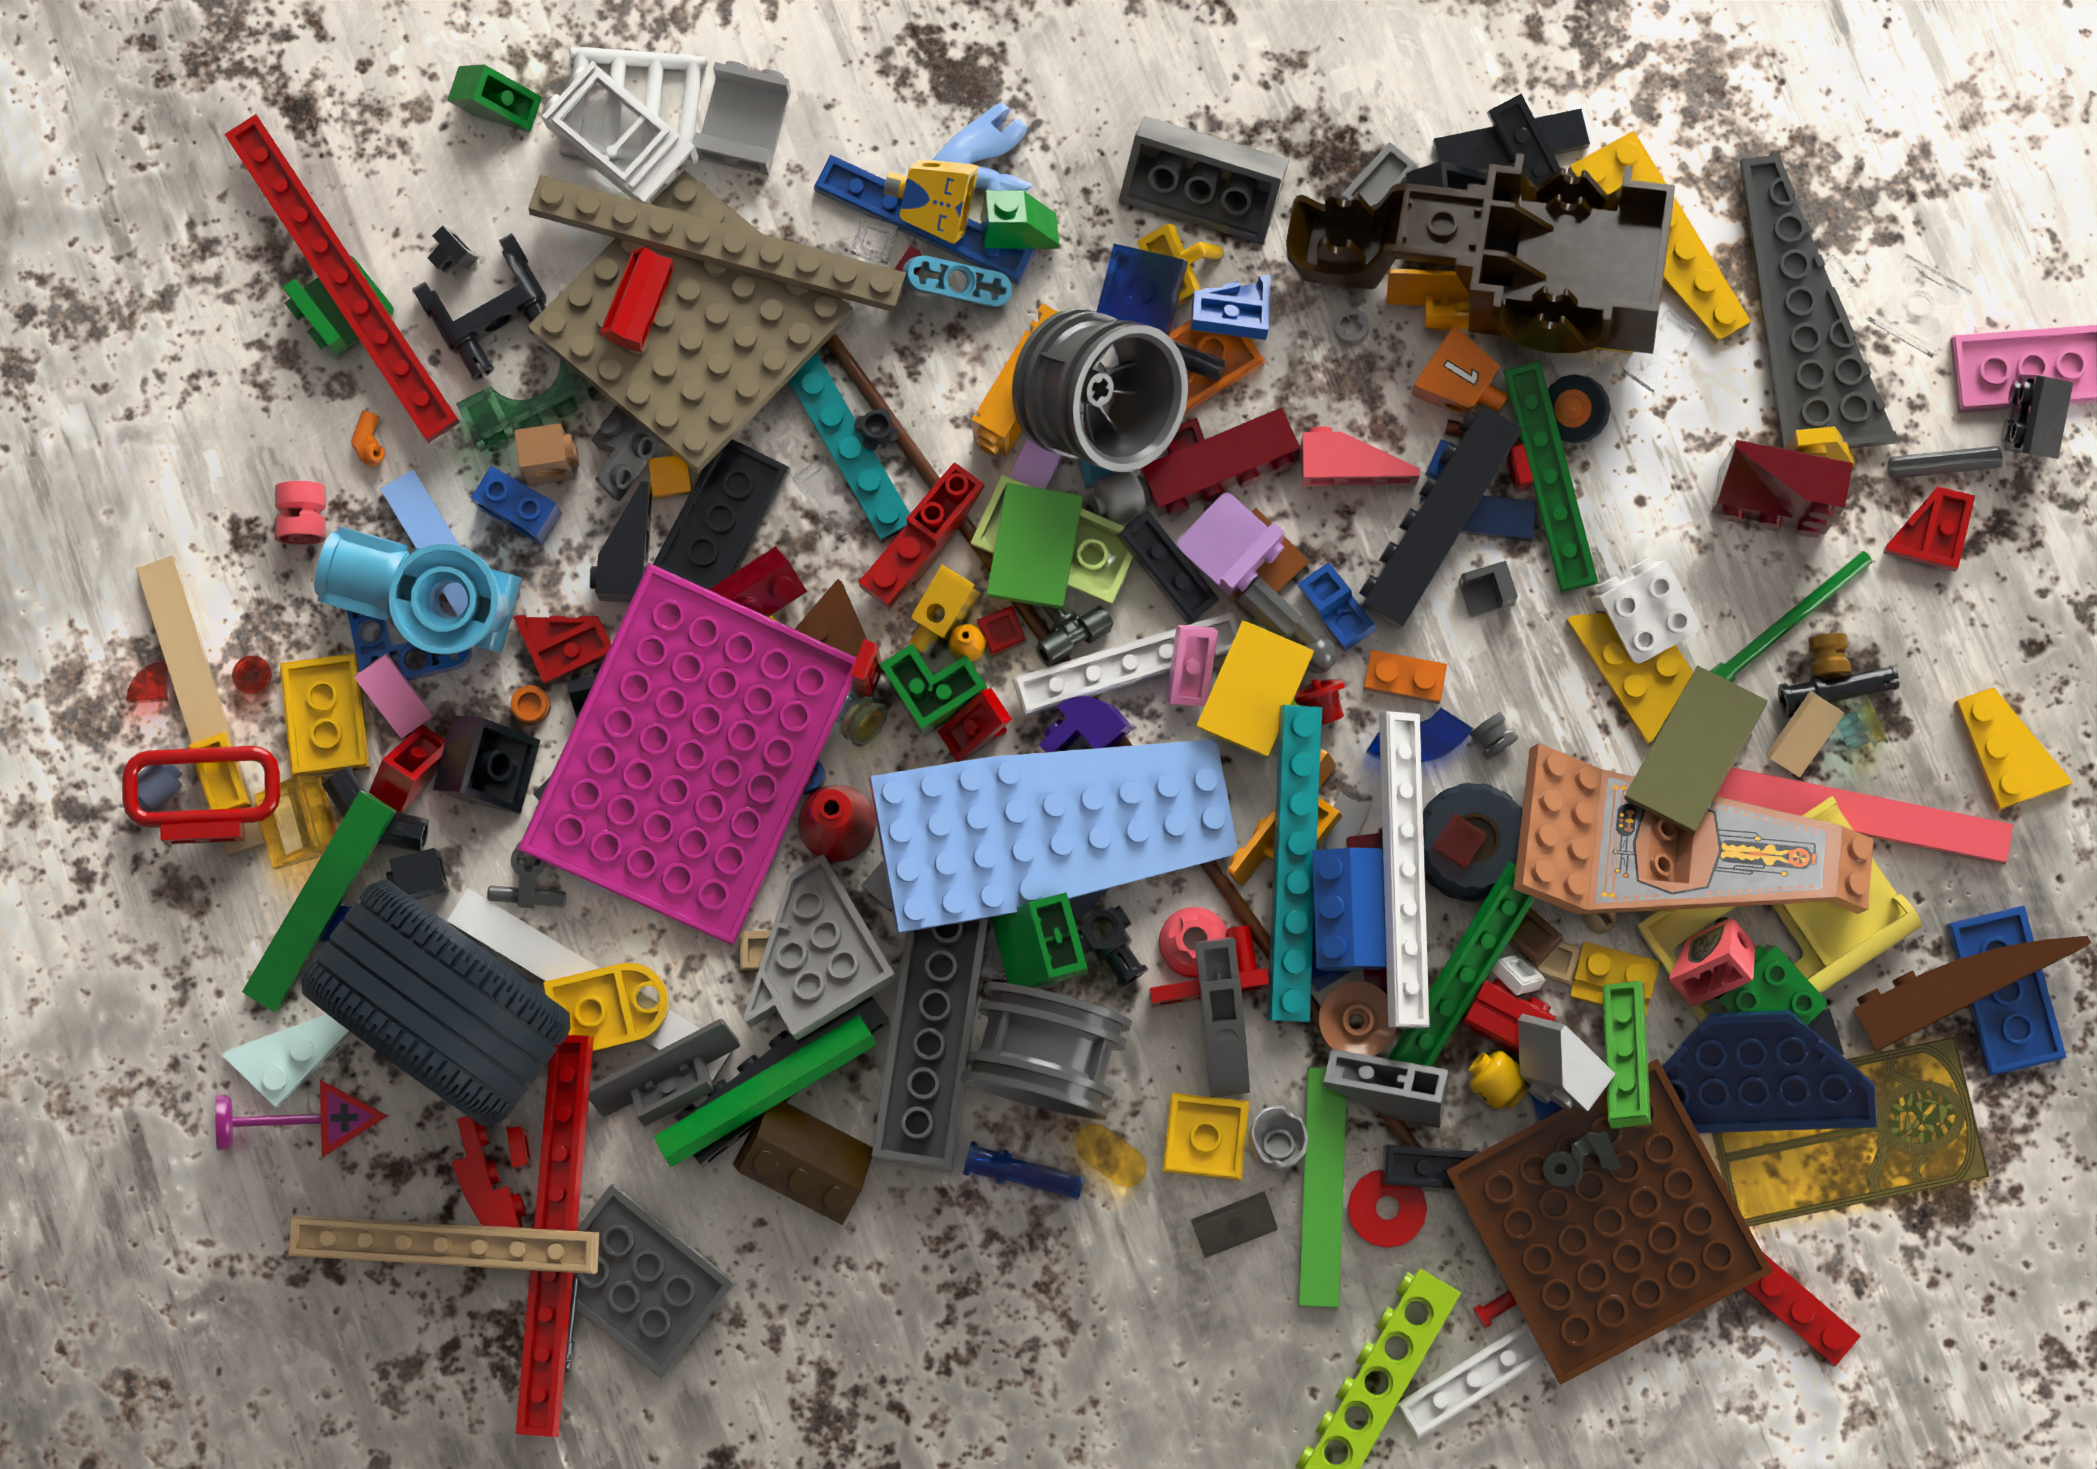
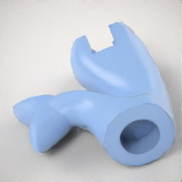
M1001 102L959 131L932 160L972 164L979 160L1000 156L1013 149L1024 138L1027 127L1021 119H1017L1000 133L996 127L1005 120L1010 112V108ZM980 166L975 184V189H983L985 192L986 190L1026 192L1032 187L1031 183L1015 176L999 174L993 169Z

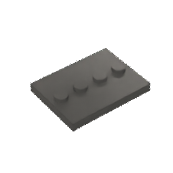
M611 1184L577 1227V1231L599 1232L597 1273H573V1277L579 1278L576 1310L657 1376L662 1378L732 1290L736 1282L618 1186Z

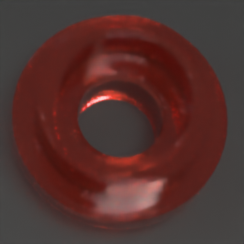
M254 655L240 659L235 664L232 672L235 686L246 694H258L264 691L269 686L272 678L269 664L263 658ZM250 670H258V679L254 682L247 681V673Z

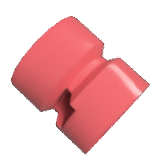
M287 481L277 484L275 486V508L281 511V514L275 517V540L293 545H310L324 542L326 540V519L320 515V512L326 508L325 485L311 481Z

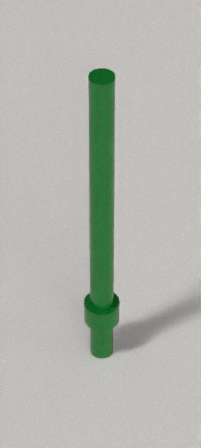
M1865 551L1859 553L1725 664L1720 662L1710 672L1730 682H1734L1736 680L1735 675L1872 564V558Z

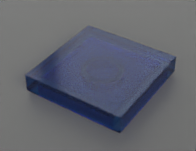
M1114 243L1096 312L1112 316L1117 320H1127L1148 325L1161 330L1169 336L1188 261Z

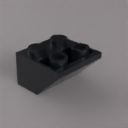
M2019 374L2018 380L2012 382L2009 391L2008 401L2013 406L2010 419H2006L2002 427L2001 441L2005 442L2004 450L2058 459L2073 383L2046 376Z

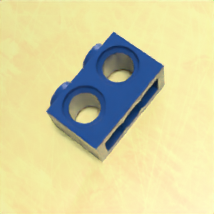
M493 466L489 467L471 496L477 509L543 546L562 515L556 502Z

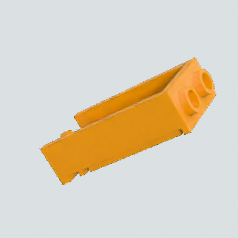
M1044 303L1038 309V322L1032 320L1030 331H1025L976 411V415H973L971 418L973 438L977 440L976 446L989 455L996 456L998 452L1007 458L1022 433L1013 407V375L1018 357L1027 339L1042 322L1058 313V311Z

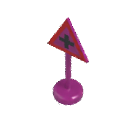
M321 1079L320 1114L233 1117L231 1098L228 1095H216L217 1150H228L233 1145V1127L321 1124V1155L323 1158L388 1117V1115Z

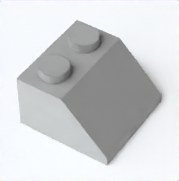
M1522 1014L1518 1019L1520 1076L1531 1085L1529 1092L1545 1104L1553 1101L1566 1110L1574 1107L1589 1111L1615 1073L1565 1024Z

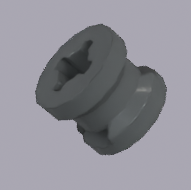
M1501 712L1481 723L1469 734L1474 741L1481 743L1483 754L1487 760L1508 748L1519 738L1515 731H1511L1506 727V718ZM1503 738L1505 739V740L1501 741L1499 744H1497L1496 746L1493 747L1494 744H1496L1497 742H1499V741L1502 740Z

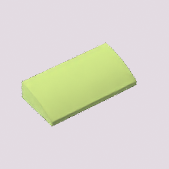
M1003 474L971 541V545L991 554H994L1006 484L1028 486ZM1081 508L1068 587L1113 605L1135 560L1116 536L1125 526Z

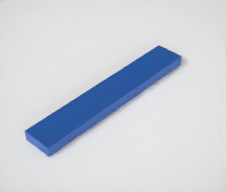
M830 154L814 185L815 192L979 268L1003 273L1009 278L1010 282L1019 285L1035 254V249L983 248L981 224L969 218L965 235L955 244L943 240L900 218L903 199L884 194L885 179Z

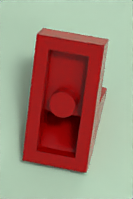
M988 688L974 697L937 732L956 761L960 762L1007 732L1005 726L1012 718L992 688Z

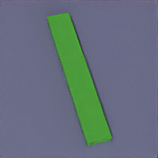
M1308 1067L1305 1128L1309 1140L1304 1155L1299 1306L1339 1308L1347 1097L1323 1086L1326 1068Z

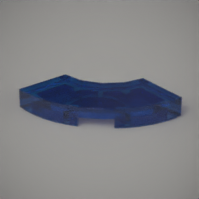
M1440 708L1431 718L1420 722L1421 763L1437 760L1451 753L1467 739L1474 728L1443 708ZM1380 730L1366 750L1368 755L1379 760Z

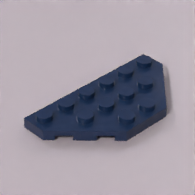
M1790 1010L1709 1013L1661 1064L1698 1133L1878 1127L1875 1084Z

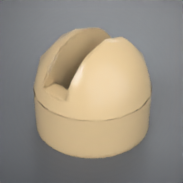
M1604 913L1610 920V923L1607 925L1598 914H1585V923L1594 933H1607L1615 926L1617 913Z

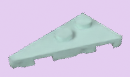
M328 1014L227 1050L222 1056L276 1108H279L351 1032Z

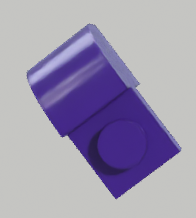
M1078 696L1065 700L1057 706L1067 719L1064 721L1058 719L1045 730L1044 735L1046 738L1039 745L1045 752L1066 751L1083 735L1094 749L1115 747L1134 727L1119 710L1108 702L1093 697Z

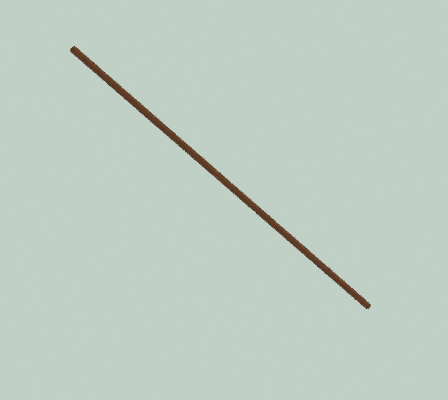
M835 333L825 343L872 410L883 408L890 412L892 427L896 428L899 432L898 439L895 442L931 490L940 479L939 475ZM967 516L958 529L987 570L991 572L994 554L971 545L977 528ZM1010 601L1038 641L1052 634L1031 604ZM1067 657L1057 664L1070 661L1071 659ZM1126 736L1115 747L1133 745ZM1217 861L1201 864L1202 869L1243 925H1250L1253 940L1270 962L1271 936ZM1311 993L1310 1019L1320 1031L1318 1018L1321 1006ZM1377 1111L1402 1146L1422 1147L1405 1122Z

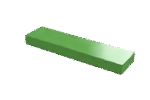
M1642 980L1603 985L1606 1065L1615 1073L1607 1085L1608 1122L1611 1129L1651 1124L1644 986Z

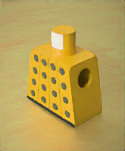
M942 564L911 616V619L920 625L908 644H913L917 650L928 656L939 637L949 641L951 631L962 624L983 589ZM939 608H944L945 616L943 620L936 623L933 618L935 611Z

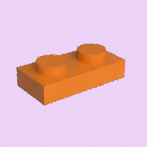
M1371 650L1363 690L1440 704L1447 664Z

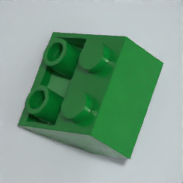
M1067 892L1025 903L1016 907L1017 912L991 918L1009 984L1038 988L1088 974L1087 964Z

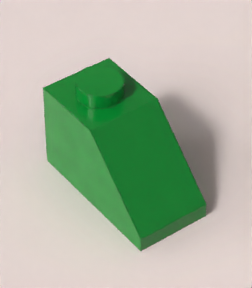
M485 64L459 66L447 98L448 102L475 117L526 132L531 131L542 100V96Z
M986 190L980 216L983 248H1059L1057 216L1054 211L1025 191Z

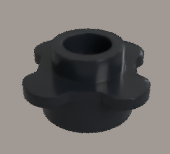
M883 408L870 411L865 416L857 417L854 423L855 429L861 432L864 439L863 447L870 451L876 450L878 445L885 442L894 443L899 436L898 430L892 427L890 412ZM879 427L880 431L874 432L873 428Z

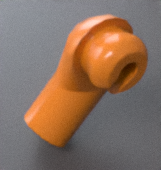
M362 410L351 439V445L361 462L368 466H377L385 458L384 448L380 446L374 437L380 417L372 412Z

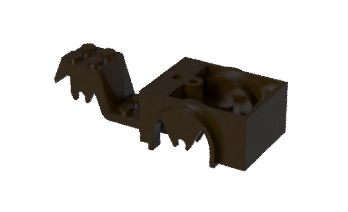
M1516 153L1514 167L1489 164L1486 186L1468 184V190L1401 183L1393 185L1383 199L1372 206L1366 202L1360 193H1355L1352 200H1342L1337 197L1336 190H1331L1326 195L1325 204L1319 203L1308 196L1298 195L1293 201L1286 239L1287 259L1307 282L1363 289L1377 288L1396 259L1454 265L1455 273L1469 293L1468 332L1504 336L1520 346L1548 353H1578L1599 347L1653 354L1670 237L1675 185L1631 180L1633 167L1625 166L1622 185L1608 195L1586 170L1581 171L1580 177H1570L1565 174V168H1560L1539 186H1536L1524 173V154Z

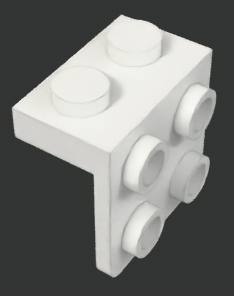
M1651 558L1631 567L1632 575L1619 581L1616 576L1597 586L1599 593L1590 597L1596 611H1605L1628 656L1634 663H1642L1700 630V622L1668 561H1656L1653 563Z

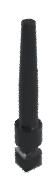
M573 1277L564 1373L571 1371L572 1361L570 1354L574 1353L575 1345L573 1333L579 1278Z

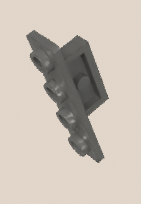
M617 406L613 408L608 417L601 423L600 428L591 439L598 449L611 453L596 474L595 480L612 499L620 501L661 445L656 438Z
M719 1019L591 1085L589 1101L603 1117L634 1103L637 1118L646 1127L713 1092L714 1089L707 1064L740 1047L739 1040L723 1019Z

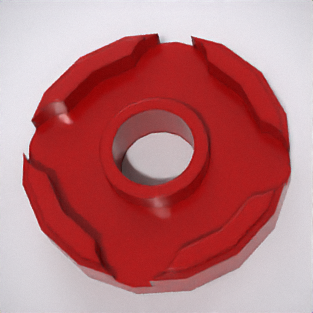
M1382 1169L1371 1171L1359 1179L1350 1193L1347 1211L1350 1223L1361 1239L1372 1246L1387 1249L1404 1245L1416 1237L1425 1223L1427 1205L1421 1188L1381 1185ZM1389 1197L1396 1201L1398 1205L1396 1217L1386 1220L1377 1214L1376 1203L1379 1199Z

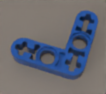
M347 610L360 671L385 653L389 655L393 662L392 656L398 654L397 662L402 670V674L408 681L458 670L465 667L471 660L472 648L458 652V659L452 660L446 654L437 656L440 664L434 666L433 653L421 650L410 642L392 646L387 620L366 615L356 618L355 615L359 613ZM368 622H375L381 628L380 636L373 642L363 641L360 637L362 626ZM413 650H421L426 654V663L418 670H412L406 666V657Z

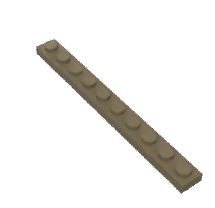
M540 175L528 207L529 214L536 217L894 313L896 312L906 282V272Z

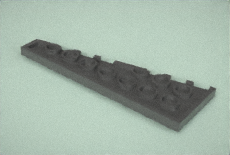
M1780 155L1741 159L1739 165L1781 448H1785L1796 430L1834 426L1842 435L1843 442H1847L1849 449L1895 444L1897 441L1896 431L1892 429L1884 410L1886 408L1882 397L1878 396L1870 377L1871 371L1869 366L1862 358L1855 341V333L1837 290L1830 282L1824 267L1823 257L1818 253L1810 234V226L1807 220H1804L1795 198L1796 193Z

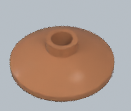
M1364 981L1343 983L1334 988L1321 1004L1318 1018L1319 1029L1324 1041L1331 1049L1376 1056L1385 1050L1393 1040L1396 1028L1388 1027V995L1376 985ZM1351 1016L1361 1018L1363 1024L1360 1029H1354L1350 1026L1349 1018Z

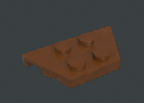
M839 579L834 582L795 628V630L856 658L863 640H867L846 589Z

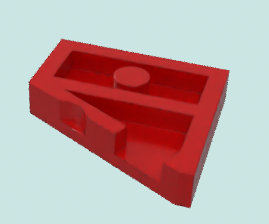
M1937 486L1887 543L1883 553L1956 572L1960 564L1975 495Z
M517 615L513 617L545 686L605 659L611 646L610 639L599 616L568 618L559 615H549V617Z

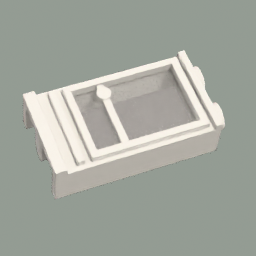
M591 61L586 68L582 66L577 69L569 80V87L560 96L558 94L554 95L543 109L544 114L542 118L547 129L628 197L636 201L652 204L650 198L662 185L668 188L677 178L676 169L686 158L693 163L698 158L696 148L691 142L684 139L606 74L594 61Z

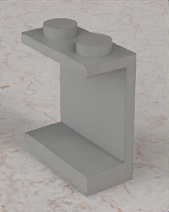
M726 61L725 64L715 62L713 70L716 80L702 132L696 133L693 141L698 159L769 175L791 93L789 79L784 78V75L780 72L770 69H764L762 73L748 70L746 65L736 61Z

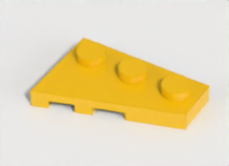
M1835 426L1796 430L1784 448L1852 462V467H1855L1854 452L1852 449H1849L1847 442H1843L1842 435Z
M1994 687L1954 702L1997 811L2073 783Z

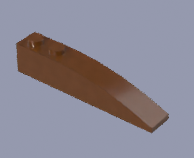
M2088 936L2044 939L2004 946L1967 956L1918 976L1912 970L1892 981L1895 988L1883 994H1880L1878 988L1858 997L1859 1006L1855 1007L1852 1012L1873 1052L1876 1053L2087 947L2091 941Z

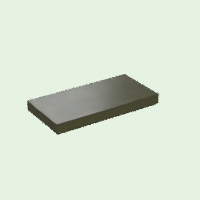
M1697 665L1629 786L1624 800L1695 835L1764 711L1768 700Z

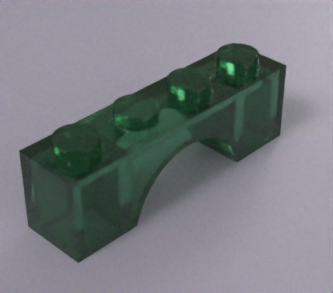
M560 359V368L556 380L547 391L535 398L527 400L510 399L499 394L490 386L457 402L456 405L480 452L487 449L489 452H494L509 443V439L515 436L514 430L544 426V421L555 416L564 418L578 410L577 405L589 399L599 401L606 397Z

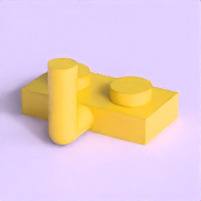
M1168 223L1136 241L1164 309L1172 310L1191 300L1194 291L1201 290L1191 263L1200 258L1220 260L1224 254L1221 246L1205 242H1198L1184 250L1175 226Z

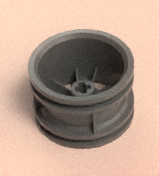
M1080 308L1058 312L1042 322L1033 331L1020 352L1012 382L1014 412L1022 431L1031 442L1046 451L1065 457L1079 458L1091 465L1116 472H1127L1142 468L1162 454L1175 437L1181 425L1188 397V376L1184 359L1180 350L1168 335L1148 325L1127 320H1117L1103 313ZM1113 344L1119 364L1105 370L1104 365L1100 361ZM1113 393H1117L1112 408L1107 414L1102 406L1108 403ZM1081 414H1083V425L1081 420Z
M987 982L984 987V993L990 997V1000L981 1002L978 1010L982 1015L988 1017L982 1046L979 1052L967 1053L965 1062L971 1065L972 1068L971 1071L962 1072L960 1081L975 1089L1026 1105L1072 1116L1106 1120L1109 1110L1102 1106L1103 1100H1112L1114 1093L1113 1089L1104 1084L1111 1053L1114 1050H1125L1127 1040L1121 1037L1120 1034L1130 1030L1132 1021L1112 1010L1061 994L1009 983Z

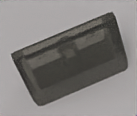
M1265 1191L1190 1220L1204 1258L1279 1230Z

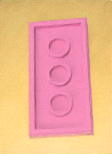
M2097 325L1953 335L1950 338L1958 413L2012 409L2013 404H2009L2008 401L2009 391L2012 382L2018 380L2019 374L2040 375L2072 382L2073 387L2069 405L2097 403Z

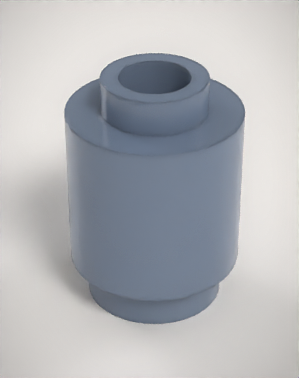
M175 765L146 766L138 774V802L142 810L146 812L151 810L157 811L183 786L178 780L183 774Z

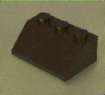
M782 1101L757 1117L733 1165L739 1173L843 1225L862 1191L872 1159L873 1147Z

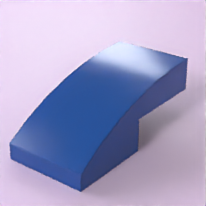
M1329 562L1297 583L1315 613L1344 652L1376 631L1374 622L1354 599L1349 586Z

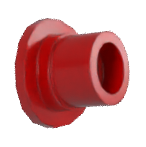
M1319 678L1313 679L1311 684L1296 692L1294 697L1296 704L1303 703V706L1322 707L1321 725L1332 723L1344 717L1338 691L1346 687L1343 680L1328 679L1319 681Z

